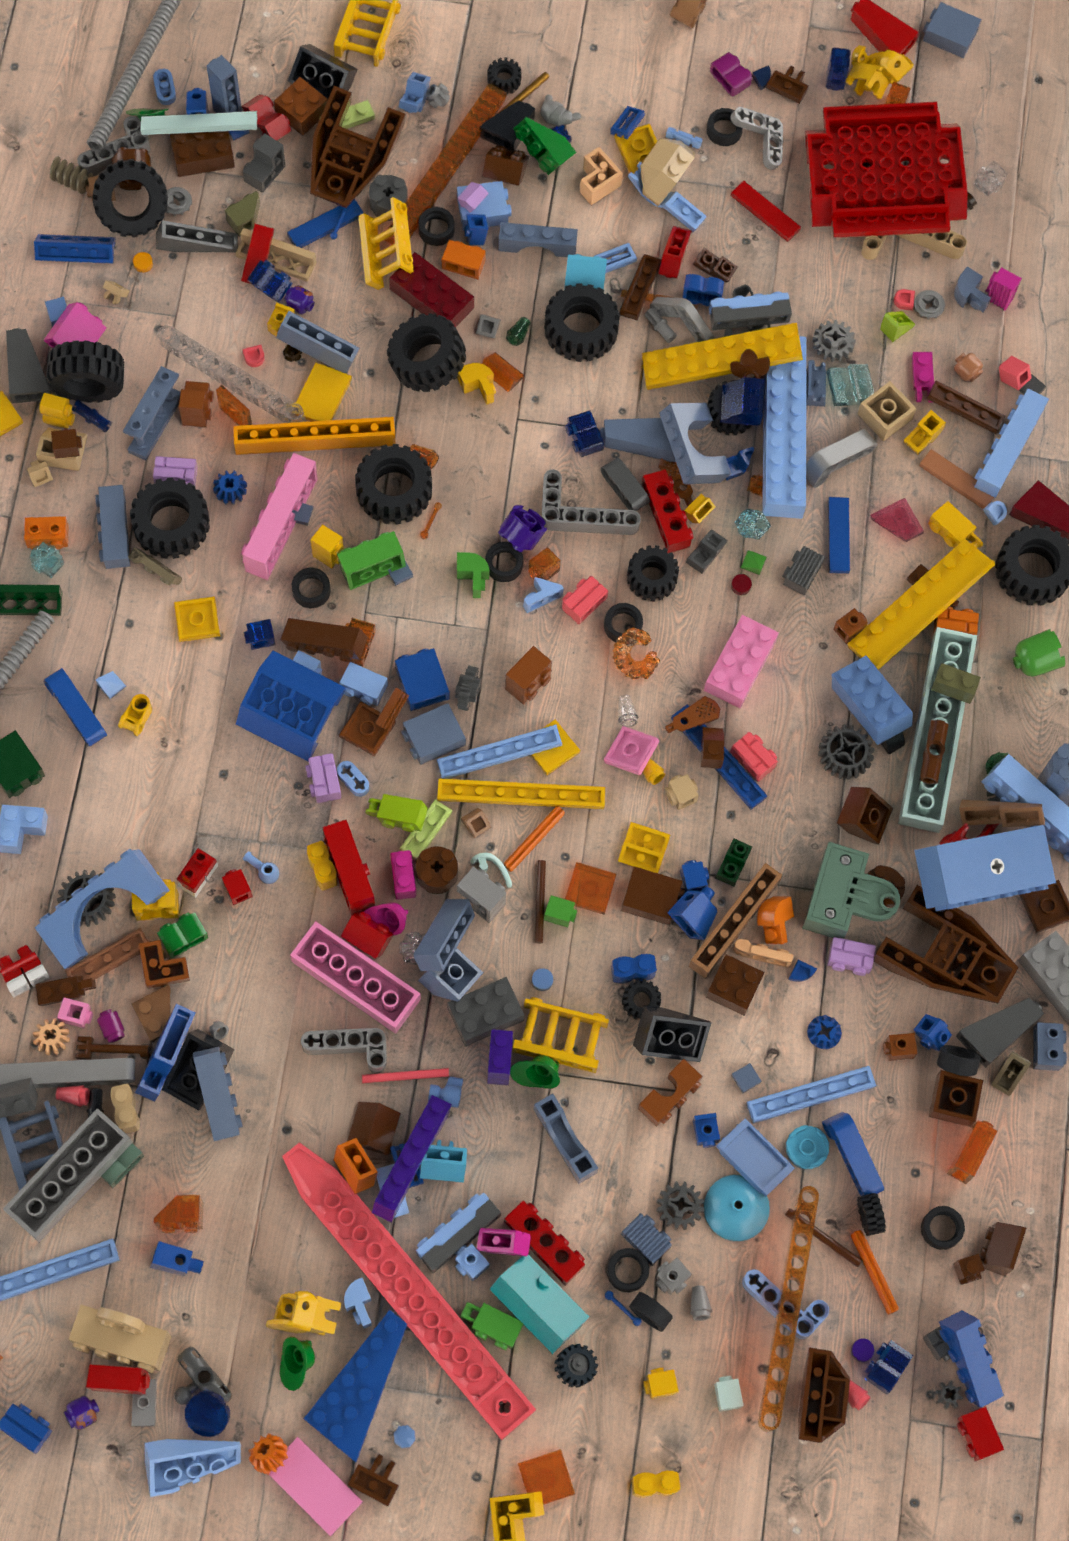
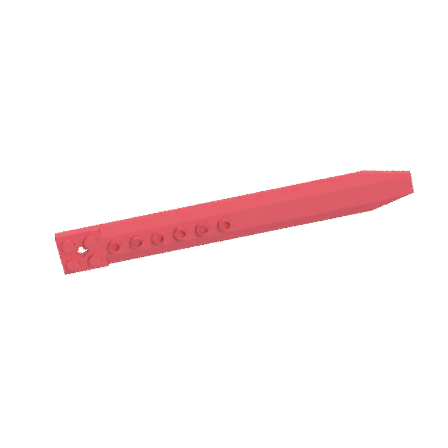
M300 1142L284 1154L282 1158L304 1202L399 1317L408 1324V1328L497 1436L503 1440L532 1415L536 1408L361 1198L354 1194L349 1184L336 1168ZM500 1402L504 1404L510 1403L509 1413L499 1412Z

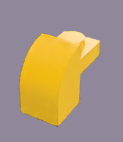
M480 363L464 365L462 371L457 373V380L464 394L479 389L486 404L493 403L496 389L493 384L494 373L492 370Z

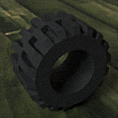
M731 380L730 383L724 381L722 386L719 384L715 386V390L711 391L708 400V408L713 419L711 423L712 428L717 427V432L721 433L723 431L725 435L733 433V436L738 435L739 431L741 434L744 433L746 428L749 430L752 423H754L758 407V399L755 397V392L753 390L750 391V387L743 386V382L735 383V380ZM734 403L742 411L730 413L724 410L722 405Z
M651 545L646 546V550L643 547L640 548L638 553L635 552L629 561L627 583L630 584V590H635V595L637 597L641 595L642 600L645 601L647 598H650V601H655V598H658L660 601L663 600L664 595L668 597L671 591H674L678 580L679 566L677 559H673L674 554L672 552L667 553L668 549L663 548L661 550L659 549L660 546L655 545V548H651ZM648 567H655L661 570L664 576L657 580H651L643 575L642 570Z

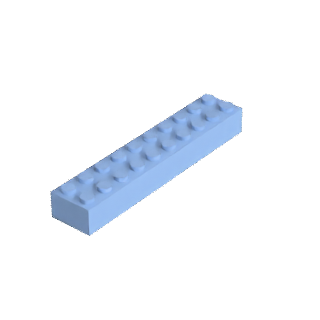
M799 336L803 360L770 366L768 372L764 375L762 516L802 519L806 509V337Z

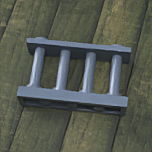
M162 366L158 370L123 430V433L134 437L128 448V453L147 460L179 406L181 392L173 389L179 377L178 373Z
M49 1101L44 1102L46 1111L15 1122L13 1120L9 1121L7 1117L0 1118V1130L19 1191L28 1182L26 1175L30 1174L29 1171L43 1167L55 1153L28 1163L26 1161L22 1162L20 1154L24 1150L55 1139L58 1148L63 1145L56 1122L59 1114L56 1106H51ZM47 1119L50 1120L53 1131L23 1142L15 1140L14 1133H17V1130Z

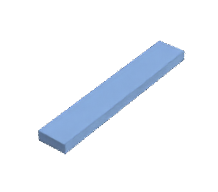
M553 725L437 759L442 779H449L560 747L562 742L557 725Z
M866 1066L754 1099L746 1104L754 1124L875 1088L876 1083L870 1066Z
M112 1238L1 1276L0 1302L120 1261L114 1239Z

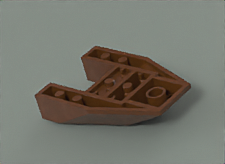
M334 86L313 134L310 194L347 208L385 166L403 129L406 114L388 107L373 140L341 127L351 104L352 92Z
M916 885L903 909L938 929L939 933L924 958L885 937L874 956L873 962L890 972L929 988L998 1004L1019 967L972 916L958 908L935 911V907L926 909L922 887Z

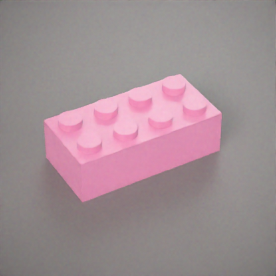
M742 615L705 683L704 691L741 708L773 649L779 632Z

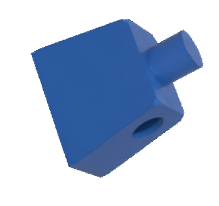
M194 88L192 91L187 92V115L197 113L209 114L206 91L201 88Z
M705 886L702 891H687L668 912L690 939L705 940L716 917L717 908L711 903L715 892L709 887Z
M159 1241L150 1268L185 1276L187 1271L200 1274L204 1261L191 1258L193 1254L191 1250ZM175 1258L183 1259L184 1264L178 1265L175 1262Z

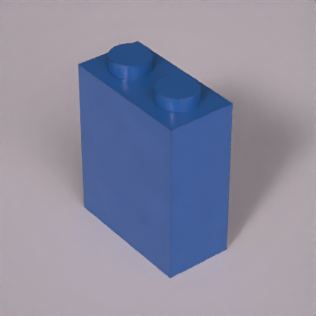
M427 648L422 649L417 654L410 656L408 654L402 655L395 660V669L402 689L409 695L407 703L410 711L450 699V691L434 648L430 650Z

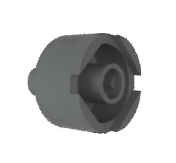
M378 175L375 177L369 188L370 209L375 213L376 217L391 210L390 198L392 197L405 203L408 208V190L402 178L393 175Z

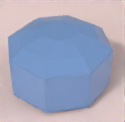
M408 1425L399 1426L394 1432L395 1444L400 1448H410L416 1441L415 1431Z

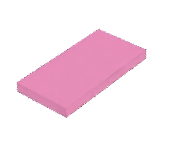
M297 1437L287 1447L288 1459L283 1461L284 1467L279 1466L277 1473L271 1471L269 1475L331 1537L363 1501Z

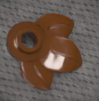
M746 349L742 353L740 362L733 361L730 363L732 374L741 378L743 384L748 387L757 385L761 376L765 375L770 367L769 357L758 359L756 353L751 349ZM753 374L754 377L748 378L747 375Z

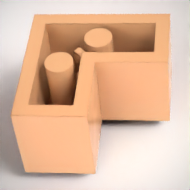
M600 147L584 156L583 170L588 175L581 179L580 193L592 206L622 185L623 173Z

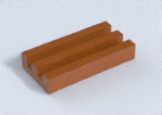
M395 688L375 724L389 731L409 695Z

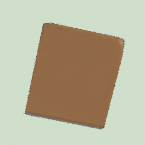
M479 808L461 818V821L473 838L492 828L485 814Z

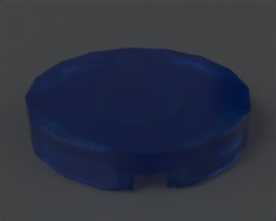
M203 1391L188 1401L185 1408V1420L194 1433L204 1437H213L219 1435L227 1427L230 1420V1409L220 1395L210 1391Z

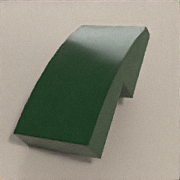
M733 838L715 879L735 887L752 850V846Z

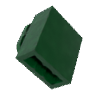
M15 730L0 739V786L9 798L16 797L22 794L26 788L41 782L45 774Z

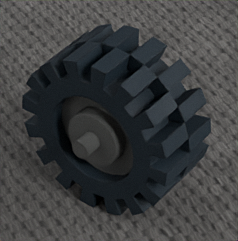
M572 1344L558 1354V1359L555 1360V1364H557L555 1372L558 1371L559 1375L557 1377L558 1379H563L562 1383L564 1385L568 1383V1387L576 1386L578 1388L594 1379L593 1377L597 1374L595 1370L598 1368V1363H595L597 1356L593 1357L592 1353L594 1351L592 1349L587 1350L588 1346Z

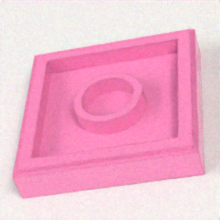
M623 726L606 754L604 762L605 764L641 775L660 741L654 736Z

